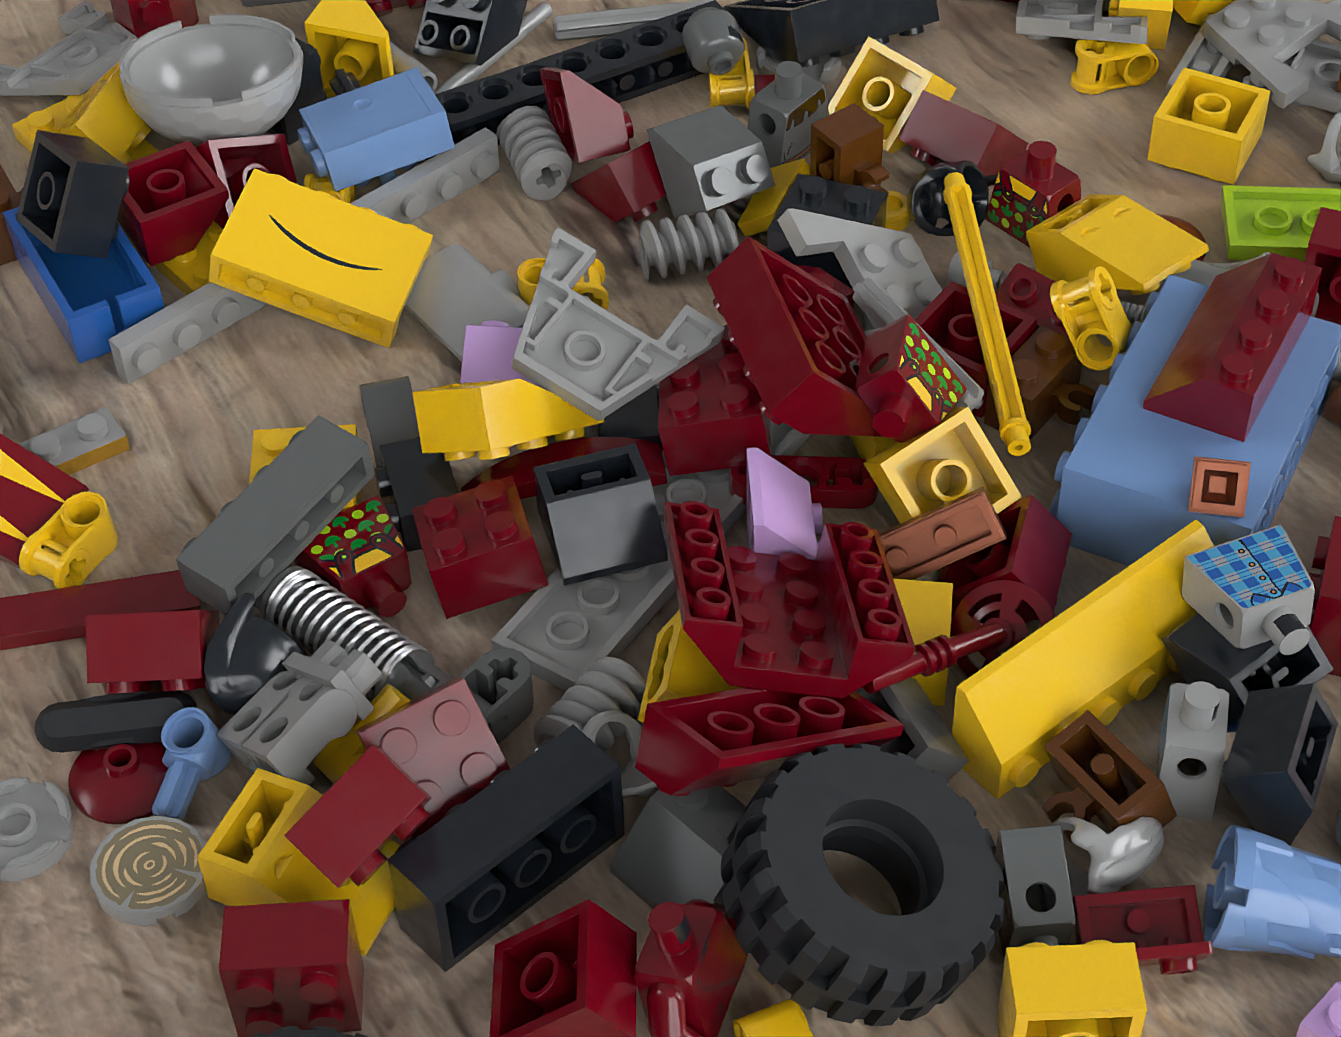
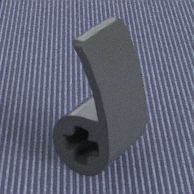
M409 376L359 385L376 467L383 466L380 445L420 437Z

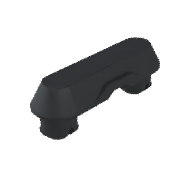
M183 691L131 692L94 696L48 705L37 717L34 731L37 740L44 748L51 752L60 753L99 749L119 744L130 745L162 742L161 732L167 719L181 709L188 707L197 708V704L190 695Z

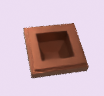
M1194 456L1188 512L1244 517L1251 462Z

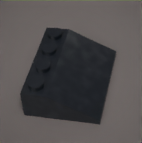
M743 0L723 6L726 11L733 15L740 28L775 60L794 61L799 63L802 68L819 64V57L829 54L830 57L855 53L854 46L865 43L868 36L881 44H886L890 42V35L899 33V36L920 34L924 32L923 25L940 21L937 0Z

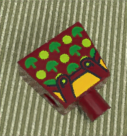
M1035 141L1031 143L1027 150L1002 165L998 171L985 220L1029 248L1030 245L1026 231L1081 199V180L1077 174L1056 162L1057 148L1048 141Z
M907 314L867 336L855 388L857 394L874 414L873 426L875 430L884 437L893 438L894 441L903 443L940 424L964 395L967 388L911 315Z
M378 495L339 512L294 559L295 566H300L313 572L321 580L328 582L330 586L337 588L339 592L363 606L364 609L373 606L382 617L396 615L406 604L407 597L403 591L412 584L408 555Z

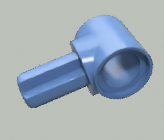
M194 707L181 709L172 714L162 728L161 739L166 747L162 762L168 770L152 807V813L155 816L184 819L199 780H208L219 774L229 763L231 751L216 735L219 729L201 709Z

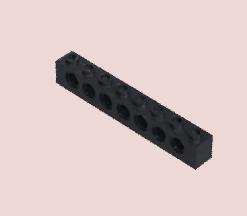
M716 0L435 94L445 109L454 145L485 127L496 134L497 128L503 119L516 109L525 106H537L545 110L550 118L540 69L551 67L569 70L617 103L705 74L697 71L692 66L682 40V31L689 17L697 10L705 7L725 9Z

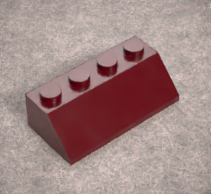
M1270 253L1217 275L1146 396L1143 409L1244 442L1312 314L1322 268L1302 262L1296 258Z
M745 687L647 703L635 768L654 782L663 793L672 796H686L696 790L717 786L733 787L738 782L767 778L771 772L778 771L785 760L801 752L813 753L816 747L832 744H844L845 748H852L854 744L881 746L901 736L904 725L855 691L841 699Z

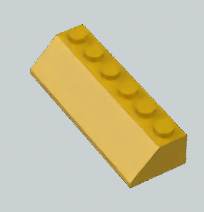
M1194 520L956 686L952 735L969 759L962 769L996 799H999L1015 786L1022 788L1031 782L1039 769L1050 761L1044 745L1084 712L1089 710L1106 727L1114 720L1119 710L1132 700L1146 698L1154 690L1158 681L1173 670L1180 672L1161 638L1197 612L1182 597L1185 556L1214 547L1204 525Z

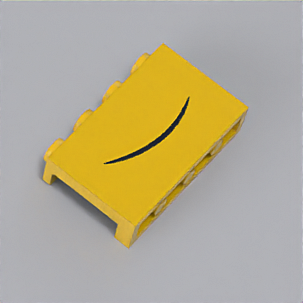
M254 168L210 255L209 282L390 349L397 332L399 317L423 263L430 255L433 235L422 231L415 225L397 222L381 216L369 208L354 206L333 198L326 192L314 191L290 182L280 175L268 174Z

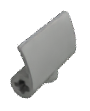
M460 244L449 245L424 261L404 306L461 362L463 360L466 325L481 326V323L484 321L495 320L505 322L511 327L523 328L530 307L520 298L518 287L508 272L499 269L492 273Z

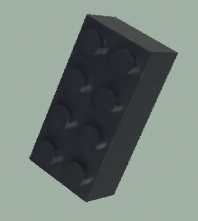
M572 724L556 737H550L540 743L533 754L511 770H504L497 774L485 789L467 802L453 806L447 811L441 821L419 837H413L405 841L396 850L395 854L387 859L400 928L444 972H447L625 835L620 764Z

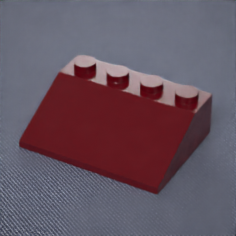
M748 236L706 278L715 296L713 304L729 326L728 338L740 351L746 364L743 367V371L747 378L756 386L761 397L759 406L762 412L773 423L777 425L785 423L803 434L884 437L875 430L873 426L874 414L857 394L855 388L867 336L847 297Z

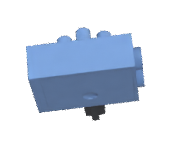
M417 67L361 87L353 72L346 73L343 68L337 69L335 71L336 76L329 80L336 96L299 109L304 127L297 129V133L306 155L310 154L318 177L327 176L335 192L352 185L364 187L370 182V179L377 176L380 183L384 185L397 177L396 169L410 170L418 161L455 148L445 109Z

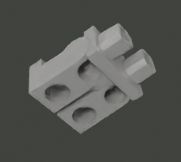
M326 640L311 657L293 652L282 663L288 671L280 672L272 677L216 733L219 739L250 773L254 774L257 768H261L310 785L315 777L306 767L332 739L343 737L355 724L356 718L364 720L375 709L364 695L383 676L382 672L364 652L354 649L348 655L341 646L330 640Z

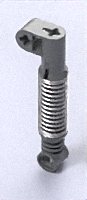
M287 566L285 570L276 575L254 602L253 607L260 611V616L263 620L281 629L297 643L300 649L305 650L308 655L312 656L326 640L337 643L348 655L354 649L364 652L383 674L381 679L367 692L370 698L374 699L388 683L412 701L454 679L435 665L432 654L427 652L425 648L409 640L408 636L401 634L399 630L392 628L390 624L383 622L381 618L374 616L372 612L364 609L363 606L339 592L337 588L330 586L328 582L321 580L319 576L303 567ZM513 648L491 650L480 657L459 676L465 679L497 744L518 727L533 710L532 668L529 659L518 650Z

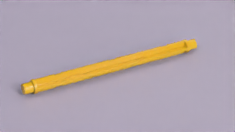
M954 172L948 174L944 179L945 189L943 197L948 206L1000 424L999 434L1006 443L1008 452L1014 456H1021L1031 449L1029 439L1031 427L1026 419L971 199L972 191L965 182L964 176L961 173Z

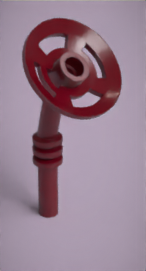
M997 580L982 584L967 594L958 605L951 621L950 638L942 634L934 637V639L924 641V643L915 645L913 657L864 685L863 688L867 693L872 694L918 674L925 677L931 676L935 672L938 673L946 668L955 666L956 663L964 674L970 677L980 669L970 660L969 654L979 652L986 658L982 666L983 668L1001 656V652L1008 651L1029 636L1025 620L1016 612L1023 600L1033 608L1039 618L1041 627L1056 617L1048 601L1038 591L1026 584L1011 580ZM1002 594L1001 602L987 604L978 610L973 617L969 615L971 609L981 600L992 595ZM1000 610L999 618H991L984 624L981 623L986 615Z

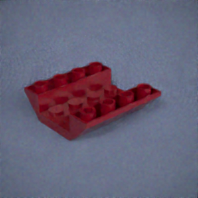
M686 501L682 504L665 502L663 515L683 630L728 685L843 699L913 657L915 645L877 529H871L857 522H847L843 525L825 523L815 560L807 559L797 553H783L781 555L756 553L743 546H730L727 548L719 509L710 508L708 505L697 501Z

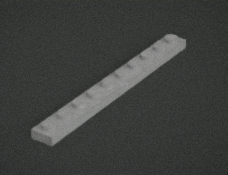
M485 127L455 144V148L437 154L350 204L369 208L381 216L403 224H409L500 171L497 135ZM210 282L108 339L117 375L127 384H130L268 305V303Z

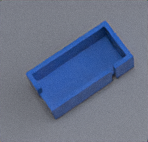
M19 207L3 212L15 256L79 364L111 352L108 339L164 308L159 285L119 223L116 239L111 243L106 259L55 253L16 220Z

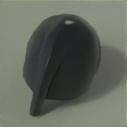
M966 160L939 163L926 169L911 183L907 195V209L910 217L920 229L929 234L955 236L948 206L944 201L943 191L945 189V177L950 173L958 172L964 176L965 182L971 188V199L978 227H980L986 218L989 187L995 185L997 174L985 176L973 162ZM939 218L946 219L949 222L943 228L936 227L937 219Z
M244 593L217 627L207 647L204 664V679L210 697L223 711L233 716L272 677L280 672L288 671L282 663L293 652L304 655L297 643L281 629L253 615L255 597L251 593Z

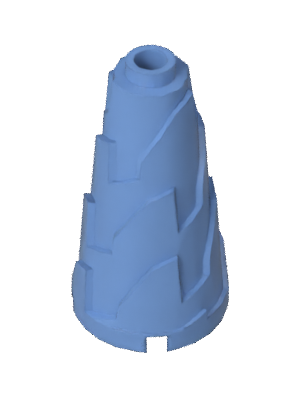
M1232 824L1225 831L1211 867L1212 869L1219 870L1215 885L1207 884L1203 912L1204 941H1212L1213 947L1224 950L1263 951L1314 959L1316 955L1341 958V864L1333 859L1291 847L1285 841Z

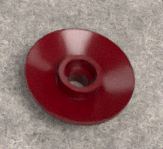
M162 742L130 745L119 744L105 748L83 750L74 761L68 777L69 792L75 806L85 816L106 824H127L135 819L152 816L153 804L168 770L162 762L166 747Z

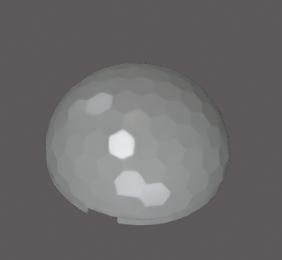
M240 14L209 15L210 23L182 28L181 21L159 27L134 41L121 56L119 76L126 99L137 115L154 131L179 143L190 140L194 147H197L207 140L261 136L285 116L295 101L301 86L303 51L295 40V34L292 30L270 19Z

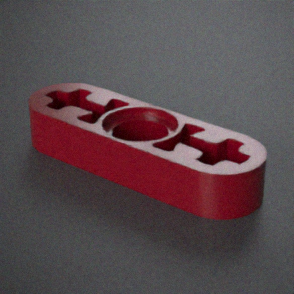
M772 455V458L799 476L810 477L818 483L810 487L812 503H821L822 508L863 509L872 505L877 499L879 488L863 464L868 461L866 459ZM731 466L729 492L732 497L736 494L743 498L744 505H747V466ZM828 480H833V485H828ZM853 481L859 482V486L853 485Z

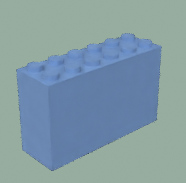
M1169 274L1160 293L1151 292L1144 310V322L1136 321L1127 341V353L1119 352L1116 355L1110 371V384L1108 386L1103 384L1099 386L1092 404L1091 413L1093 415L1090 419L1083 417L1079 422L1074 436V449L1072 453L1064 451L1057 464L1054 480L1060 482L1061 487L1053 498L1050 513L1072 533L1069 546L1130 566L1194 520L1204 525L1214 546L1268 529L1328 400L1341 348V325L1310 316L1244 442L1143 409L1146 396L1210 287ZM1194 456L1251 462L1244 517L1188 512Z

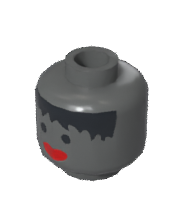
M714 7L699 9L689 17L682 31V40L690 62L697 71L702 73H712L714 75L728 73L741 59L745 50L744 41L733 15L725 10Z

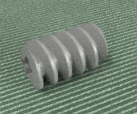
M525 106L516 109L503 119L498 126L497 139L525 194L534 200L546 201L554 199L564 191L567 179L573 169L572 160L545 110L537 106Z
M723 209L715 211L712 222L705 212L697 213L694 226L687 215H681L678 217L676 229L668 217L660 219L658 231H656L649 220L643 221L638 240L640 261L647 281L652 266H656L661 278H667L669 264L674 263L679 274L685 275L687 261L692 260L699 273L704 271L706 258L710 257L714 266L717 267L723 261L724 255H730L739 246L734 222L730 220L728 214Z
M604 656L597 658L589 667L588 672L583 673L578 678L575 686L570 687L564 693L561 701H557L552 705L548 715L541 717L535 724L533 736L537 747L544 740L556 737L572 724L582 731L589 719L599 712L616 710L626 713L636 720L639 716L640 704L642 703L646 686L645 680L629 663L614 657ZM608 722L597 732L595 743L602 750L608 751L615 743L614 736H622L626 730L616 722Z

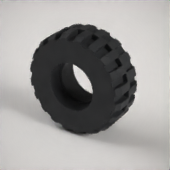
M844 744L816 747L813 753L801 752L784 761L778 771L771 772L730 830L727 837L729 846L722 854L720 874L723 883H728L722 891V898L728 919L734 918L737 927L734 934L744 953H751L760 965L758 971L771 985L779 984L783 989L792 994L790 997L792 1001L808 1010L815 1007L827 1012V1018L851 1024L855 1019H864L865 1025L887 1026L893 1025L898 1018L900 1020L912 1021L928 1014L936 1004L944 1003L986 958L995 944L994 934L1002 926L1005 907L1004 899L999 896L1005 891L1001 863H996L995 861L996 846L988 828L983 829L976 819L977 811L966 797L960 798L947 786L949 781L935 770L929 772L915 764L916 759L900 752L892 754L880 751V746L869 744H854L852 748H845ZM834 850L849 853L877 869L892 887L900 905L901 916L873 911L847 895L831 875L823 851Z

